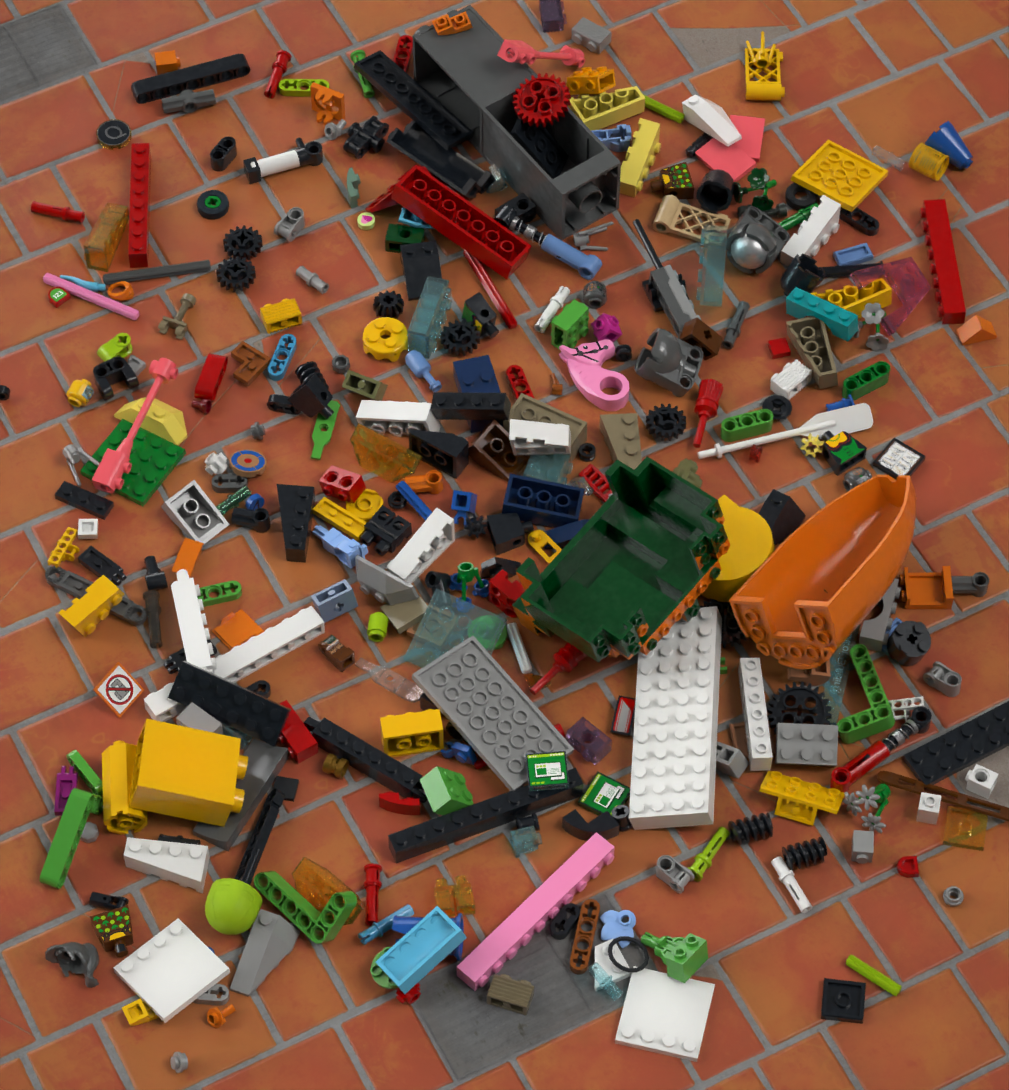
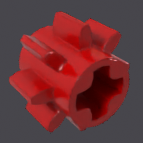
M417 983L406 994L399 988H396V998L402 1004L405 1001L409 1004L414 1003L421 995L419 992L421 990L419 988L420 984Z

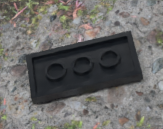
M518 118L510 133L512 137L552 179L558 177L569 157L542 123L538 127H536L535 123L529 126L528 121L523 123L522 118Z

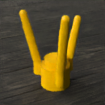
M762 31L761 50L756 55H754L749 41H746L752 58V64L760 69L771 65L776 44H773L768 55L765 51L764 31Z

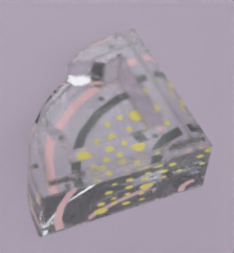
M576 477L570 481L572 486L584 488V495L590 496L594 492L584 477Z

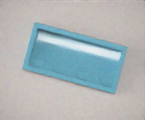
M436 906L376 961V964L406 994L467 937Z

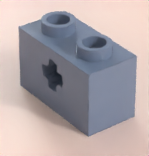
M346 579L311 596L315 610L324 623L358 607L353 589Z

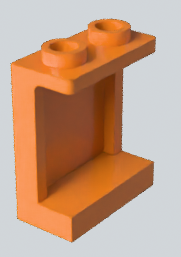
M942 566L941 572L908 573V567H904L903 574H899V585L903 586L901 602H904L905 609L952 608L954 597L950 566Z

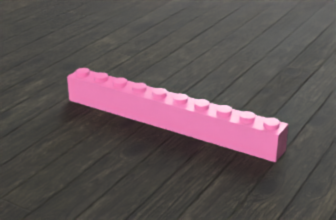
M596 832L457 966V977L474 991L479 987H484L493 973H498L508 959L511 960L515 957L522 945L526 946L536 932L539 933L545 927L546 922L550 918L553 919L557 916L563 905L570 903L578 891L581 892L585 889L587 882L591 878L595 879L601 872V869L605 865L608 866L614 860L615 847Z

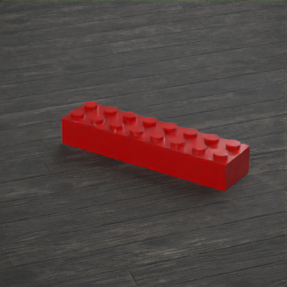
M415 165L395 185L391 197L394 201L505 279H508L527 259L532 247L530 244L419 166Z

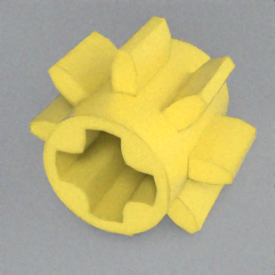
M809 433L808 439H802L805 445H802L800 449L805 450V456L812 454L815 458L817 451L822 453L823 449L820 446L824 444V441L818 439L819 435L812 437L811 433ZM810 442H812L813 445H816L814 449L812 448V446H809Z

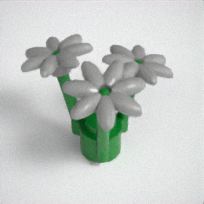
M881 783L876 787H871L868 791L866 785H862L863 792L856 791V795L859 798L855 797L854 792L850 795L848 792H845L843 802L848 805L846 810L852 811L854 816H857V812H862L858 806L865 803V810H869L870 805L877 808V803L881 804L875 816L872 813H868V817L861 816V819L864 821L862 823L863 827H869V831L876 830L878 833H882L881 828H885L886 825L880 822V815L884 807L889 803L887 798L891 795L890 788L886 784Z

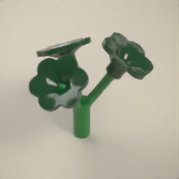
M765 168L752 169L751 174L747 178L751 188H741L739 183L734 182L733 195L736 202L742 203L743 195L748 194L750 191L763 189V195L755 196L751 205L762 212L772 209L774 202L767 197L768 189L776 186L777 182L774 179L770 180Z

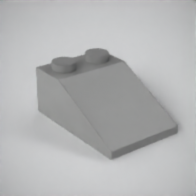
M195 480L178 491L161 506L169 518L190 539L204 544L230 525Z

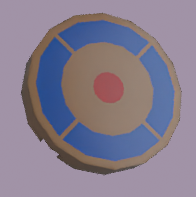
M238 450L232 453L229 458V468L234 470L233 473L241 477H256V474L260 473L261 475L266 470L267 459L263 454L255 450Z

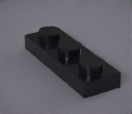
M66 481L62 483L55 493V499L103 520L106 519L114 507L113 501Z

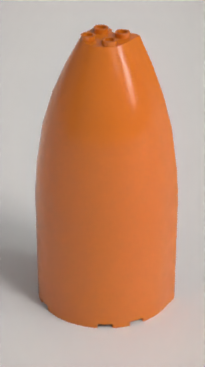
M878 474L833 500L816 512L782 542L729 599L740 629L746 637L750 636L757 644L756 648L766 656L771 655L779 660V664L791 668L813 669L819 667L830 659L878 604L904 563L913 538L917 498L911 477L909 475H898L897 480H894L889 475Z

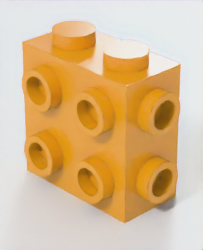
M606 66L597 67L596 69L584 67L581 68V71L573 72V75L567 77L566 82L570 95L600 94L615 87L614 69H607Z

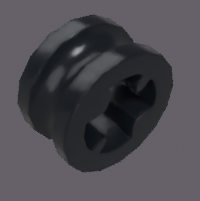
M629 345L617 346L615 348L616 359L621 362L629 361L632 358V348Z
M591 443L582 444L579 448V458L584 462L593 461L596 456L595 446Z

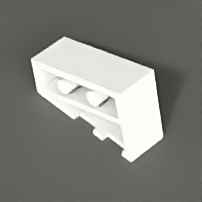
M510 419L509 440L514 455L571 454V431L569 425Z

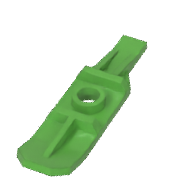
M331 400L328 403V406L334 411L328 419H325L318 413L312 434L314 448L311 459L320 460L324 446L331 440L340 409V404L337 401Z

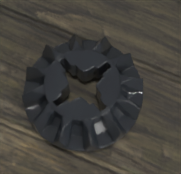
M773 395L764 400L762 409L772 411L773 419H777L779 422L780 419L786 420L787 416L791 415L792 404L784 396Z

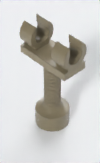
M185 293L180 300L182 306L175 318L172 319L164 316L158 326L159 332L166 334L169 327L176 329L175 338L182 340L188 328L187 323L181 322L188 308L194 307L197 301L196 298L191 294Z

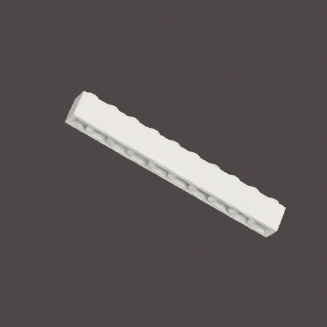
M312 606L302 609L296 615L285 618L278 625L267 628L260 635L251 637L242 645L233 647L231 651L224 655L217 656L215 658L217 669H214V674L235 683L325 633L324 621ZM174 682L168 683L161 690L150 693L144 698L145 709L153 720L166 722L180 714L187 707L168 698Z

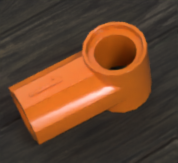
M430 470L426 475L405 477L406 484L415 493L428 491L430 494H439L444 487L442 475L437 470Z

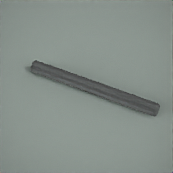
M209 260L108 273L103 275L104 284L108 285L120 281L130 282L211 270Z

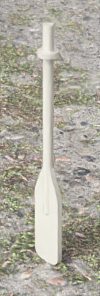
M861 403L816 414L796 429L721 447L717 443L714 444V448L697 452L699 459L716 456L719 459L722 458L724 453L799 435L808 437L809 433H811L812 437L819 435L818 439H822L821 437L826 431H830L834 436L842 431L852 433L869 429L873 425V417L870 406L866 403Z

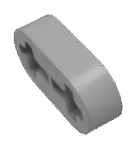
M215 984L193 1002L205 1005H225L230 998L229 990L225 985ZM219 992H223L221 998H217Z

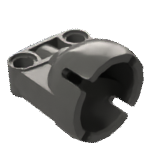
M657 328L647 339V344L653 348L651 350L646 347L642 348L634 370L638 376L671 391L676 397H682L692 388L702 364L703 351L698 346H692L675 337L669 331Z

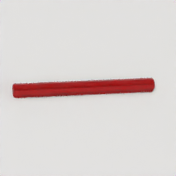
M463 250L465 258L508 328H516L517 320L480 260Z

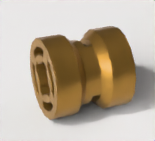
M330 753L324 761L322 771L327 774L333 773L335 777L342 779L347 772L349 761L344 758L338 759L336 755Z

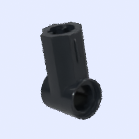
M238 507L233 509L232 524L252 527L259 533L267 532L270 529L271 523L266 509L249 510Z
M435 571L428 572L425 577V584L428 588L432 589L436 607L442 610L449 609L453 606L448 589L451 584L450 575Z

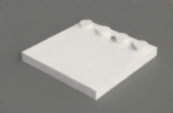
M179 918L113 967L114 972L164 1023L230 973L229 967Z
M645 968L639 972H632L615 1044L697 1062L715 984L690 978L686 983L669 977L667 973Z

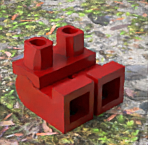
M502 569L489 581L488 601L507 616L517 618L512 605L525 590L521 582L519 583L515 580L511 583L508 580V573Z

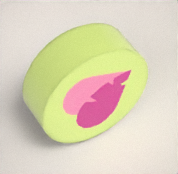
M369 212L361 213L357 218L358 227L362 230L372 229L375 226L374 215Z

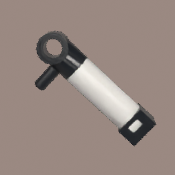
M297 138L295 142L298 149L259 160H256L255 157L243 160L244 172L249 184L260 182L261 177L297 167L320 165L323 162L322 145L316 141H311L304 145L302 138Z

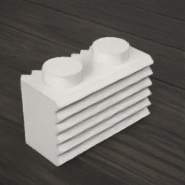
M797 359L792 363L789 362L784 366L782 372L779 374L775 373L772 376L770 390L790 400L811 382L812 370H809Z

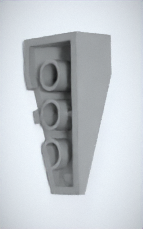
M260 909L249 934L230 990L249 997L262 984L265 977L273 969H276L279 962L286 955L290 954L300 931L280 915Z

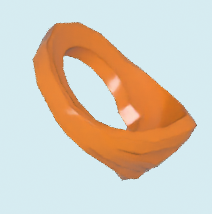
M126 281L116 282L107 290L109 298L114 300H130L134 297L133 288ZM117 286L125 287L123 292L112 293V290Z

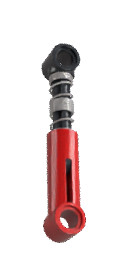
M926 707L915 708L912 716L907 719L905 724L901 725L900 729H895L888 735V738H883L882 742L876 741L843 767L834 769L831 774L830 788L838 789L843 793L847 792L852 784L890 756V751L893 748L896 749V746L902 745L905 739H909L910 735L927 732L932 717L930 710Z

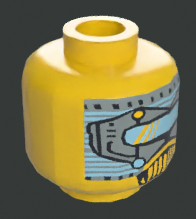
M86 379L74 380L66 393L68 402L75 407L86 406L94 394V390L91 387L92 384Z

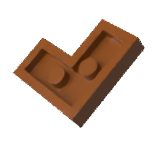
M244 341L231 352V357L242 363L233 373V376L246 386H249L269 366L271 361L270 357Z

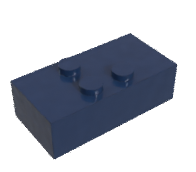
M489 355L453 362V377L458 393H501ZM467 420L471 433L482 431L493 421ZM496 420L503 427V420Z
M510 474L502 514L517 513L520 521L523 522L532 521L533 524L553 528L560 527L579 520L585 489Z

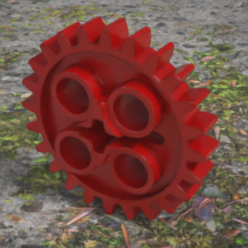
M538 73V78L531 75L530 81L525 78V85L519 84L521 89H515L516 95H513L515 113H517L519 119L522 118L523 123L528 121L529 126L535 123L536 127H538L542 123L546 127L547 122L553 125L552 120L559 122L558 116L564 117L563 111H569L567 107L571 105L569 88L566 86L565 81L562 82L560 77L556 79L554 74L550 78L547 73H545L544 77H541V74Z

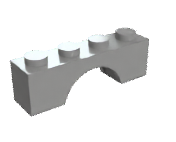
M894 579L887 592L877 605L881 609V614L874 619L864 620L859 644H863L869 650L882 652V646L887 645L889 634L886 631L887 629L891 630L893 618L890 617L891 614H895L897 608L895 598L899 599L901 587H898L899 579Z

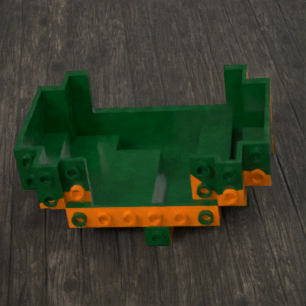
M646 457L635 470L619 460H616L605 472V476L613 494L541 574L535 561L529 557L516 570L525 592L512 606L521 625L537 636L542 632L550 638L556 634L598 663L608 654L615 658L621 654L628 660L639 651L647 655L651 650L655 649L659 640L668 634L675 622H678L681 618L689 622L692 617H695L700 609L697 597L706 591L713 579L719 576L721 567L718 559L726 554L730 547L723 526L725 519L718 500L649 457Z

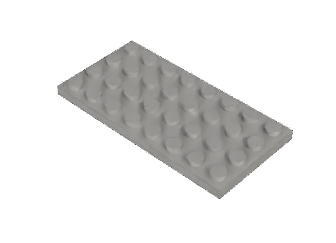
M471 636L412 674L414 682L435 706L440 709L442 714L510 791H514L529 783L527 754L564 751L566 757H568L574 751V748L474 636Z

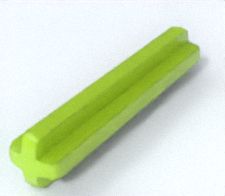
M644 95L646 108L677 123L684 121L685 115Z
M850 955L847 958L845 964L894 996L900 993L902 986L854 955Z

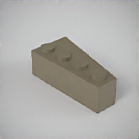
M814 316L786 321L787 335L806 367L812 370V377L819 389L838 386L837 371L825 323Z

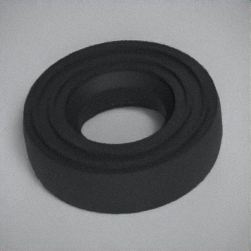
M794 182L787 188L785 198L787 204L792 209L798 211L816 203L818 195ZM803 192L808 195V198L806 200H798L795 194Z

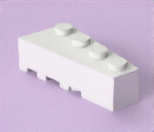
M822 195L819 199L820 205L818 208L813 207L808 221L804 220L801 223L797 234L794 233L781 250L780 262L789 266L797 254L799 256L802 253L810 257L816 256L820 247L825 245L833 233L835 234L840 227L841 204Z
M361 400L356 415L360 429L383 434L385 431H388L397 437H401L402 434L409 436L410 430L439 432L441 428L439 421L431 410L432 403Z

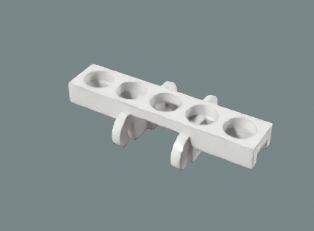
M923 696L888 700L895 720L905 719L907 721V718H909L907 714H910L909 710L925 707ZM897 702L902 704L900 707L894 706ZM904 710V715L895 716L894 711Z

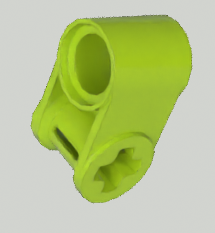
M127 333L117 334L98 349L97 355L104 362L114 357H127L133 351L130 336Z

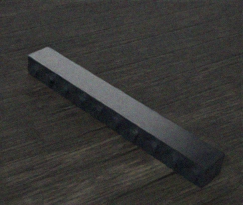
M573 768L567 771L568 784L535 787L526 785L514 791H509L388 835L389 849L396 863L405 861L515 821V817L523 818L532 815V813H537L581 797L584 788L583 781L577 769Z

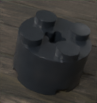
M905 621L897 625L887 642L889 656L903 666L917 664L931 646V637L926 626L922 622Z

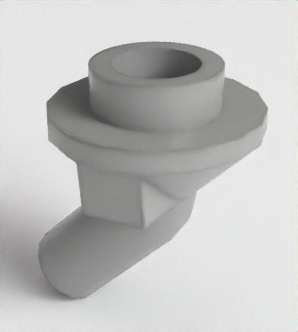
M341 119L337 125L332 122L327 123L325 126L326 137L329 140L336 139L341 135V130L347 122Z

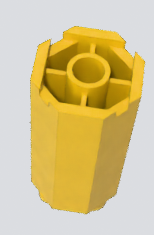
M121 740L113 742V745L102 752L104 825H107L109 832L125 835L129 834L128 830L134 829V833L140 832L147 825V811L129 807L137 745L125 743Z

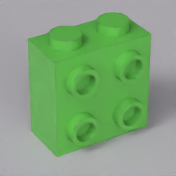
M574 299L570 304L565 305L558 316L556 315L552 319L551 345L558 349L561 345L573 349L578 340L587 335L589 331V308L584 303Z

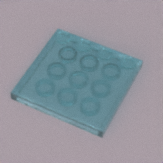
M436 588L404 660L423 668L471 636H474L491 655L507 619Z

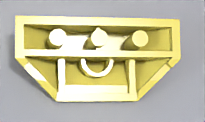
M146 397L125 404L114 414V417L119 420L124 419L133 424ZM154 398L140 428L179 446L187 438L183 412Z

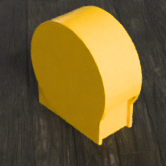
M724 494L718 499L725 519L723 526L730 547L727 553L718 559L721 567L719 576L712 580L704 593H701L704 597L717 600L718 602H729V599L775 551L772 532L766 520L753 510L739 507Z

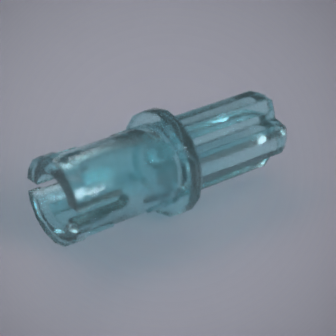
M595 962L588 968V971L599 983V987H603L613 1001L623 994V991L612 980V975L609 976L599 963Z

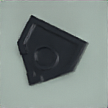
M493 557L481 563V579L493 578L502 569L508 573V578L517 575L516 570L521 566V563Z

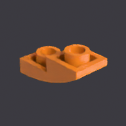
M466 11L451 18L446 14L432 20L438 35H450L473 28Z
M185 537L172 568V573L177 574V571L186 569L189 578H191L204 543Z

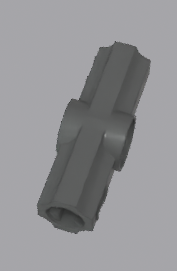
M213 89L200 92L184 90L178 96L161 99L164 113L181 110L185 113H192L198 107L216 104Z

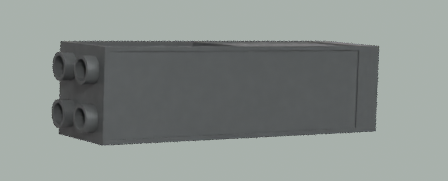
M471 5L459 11L452 10L447 13L449 18L466 11L473 27L469 30L450 35H438L434 25H424L417 29L413 35L414 80L474 132L473 137L468 139V141L518 195L524 193L536 205V214L560 240L566 239L573 235V233L582 230L619 209L621 162L569 107V111H563L564 117L558 116L559 122L552 120L553 125L547 122L545 127L569 156L558 177L552 179L512 137L510 133L518 119L513 105V95H516L515 89H521L520 83L526 84L525 78L530 81L531 75L535 78H538V75L526 63H511L497 56L504 40Z

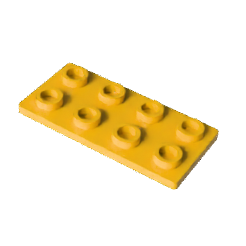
M768 771L759 790L760 792L778 797L775 815L812 826L815 823L818 809L837 814L845 796L838 789H829L818 783L802 781L798 777L782 775L778 771Z

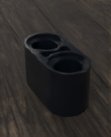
M227 136L222 138L210 152L211 167L214 171L225 170L237 156L236 141L233 137Z

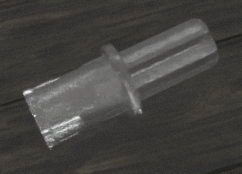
M875 146L872 150V155L884 161V164H889L899 171H902L906 164L905 160L879 146Z

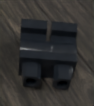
M382 505L370 521L364 525L365 532L360 538L361 543L366 546H370L373 541L376 542L377 545L374 549L376 553L383 556L388 551L393 553L396 547L402 543L403 539L408 538L412 534L411 523L399 515L396 517V513Z

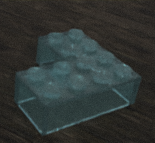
M705 225V229L701 230V245L704 247H700L699 264H703L702 269L698 270V282H701V287H697L696 300H700V305L722 307L727 226Z

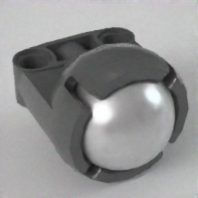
M749 206L741 215L726 240L727 257L737 269L745 273H753L754 270L756 273H762L772 266L784 245L789 241L790 235L781 225L754 206Z

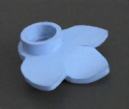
M609 910L601 915L600 919L605 924L601 930V940L608 941L620 936L634 938L633 927L636 924V917L630 910H622L620 912ZM624 917H629L627 923L622 922ZM619 941L618 943L621 948H625L631 942Z

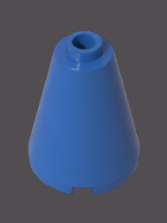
M947 121L939 127L940 130L934 131L925 145L949 156V163L955 167L967 169L973 163V156L952 123Z

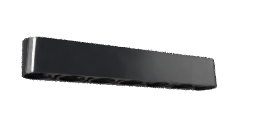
M235 54L135 81L131 85V90L136 102L144 104L180 94L184 90H196L244 77L250 73L251 69L244 54Z

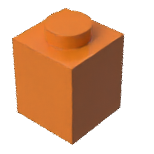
M175 50L155 52L157 75L178 70V67H181L180 57H176Z

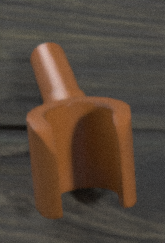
M552 373V394L562 395L563 384H557L555 373Z

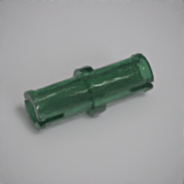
M244 485L234 494H229L226 500L215 507L224 515L231 509L238 507L239 503L251 496V491Z

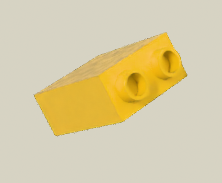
M146 718L137 741L129 807L224 827L230 812L240 813L244 801L245 791L236 788V780L244 779L248 765V756L239 755L241 738Z

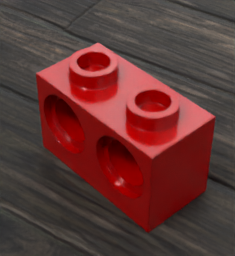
M333 465L330 466L319 480L322 492L325 495L353 504L366 489L361 475Z

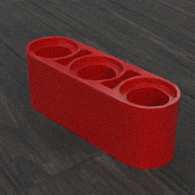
M208 354L195 387V398L202 400L210 399L214 402L227 369L228 357Z

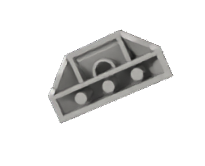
M356 555V576L363 593L366 595L371 594L379 602H385L389 605L415 600L419 597L414 585L391 574L360 555Z

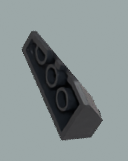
M775 489L772 490L759 512V515L766 520L771 529L774 546L781 544L787 536L799 528L806 517L790 496Z

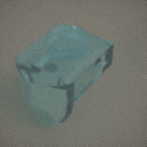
M495 164L489 166L488 168L496 181L490 185L486 192L495 193L508 187L504 180L506 175L502 168L498 169Z

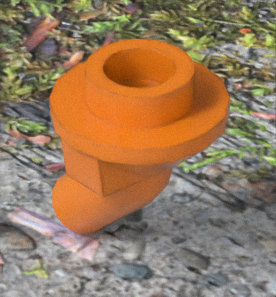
M233 1004L221 1011L218 1007L211 1008L207 1012V1021L212 1027L219 1028L226 1023L225 1018L234 1013L236 1009Z

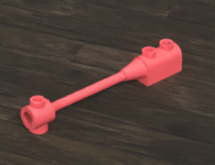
M505 39L497 56L507 62L528 63L529 65H532L536 59L562 60L567 66H578L579 68L585 63L584 53L580 49L570 48L565 45L559 53L539 52L522 40Z
M160 358L159 361L153 360L151 362L149 374L152 375L155 381L127 437L116 451L107 448L92 478L95 489L114 493L115 489L120 490L122 488L124 479L121 477L123 473L128 474L132 467L129 458L133 440L161 384H167L170 379L175 380L177 378L178 369H176V364L167 358Z

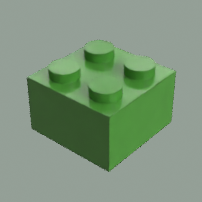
M436 766L419 779L433 813L446 815L474 804L472 801L473 796L466 787V780L460 773Z

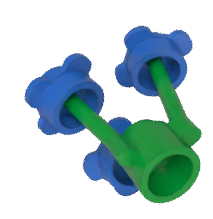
M463 562L457 566L458 573L450 576L451 584L449 589L462 591V597L456 599L453 607L457 608L460 613H467L475 609V605H472L471 598L466 597V590L468 589L466 583L471 582L475 576L477 582L474 584L475 590L472 592L473 595L487 597L489 595V582L486 579L480 578L478 567H474L470 562Z

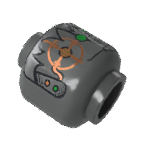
M598 281L587 283L583 289L584 303L593 309L603 306L607 301L606 286Z
M857 467L845 474L843 485L848 492L871 479L872 475L868 470Z

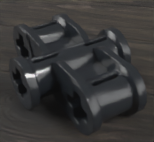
M372 116L362 127H360L359 123L354 122L348 130V136L350 137L344 143V151L351 152L357 159H361L370 148H373V151L378 153L385 144L383 137L389 130V124L380 122L376 116Z

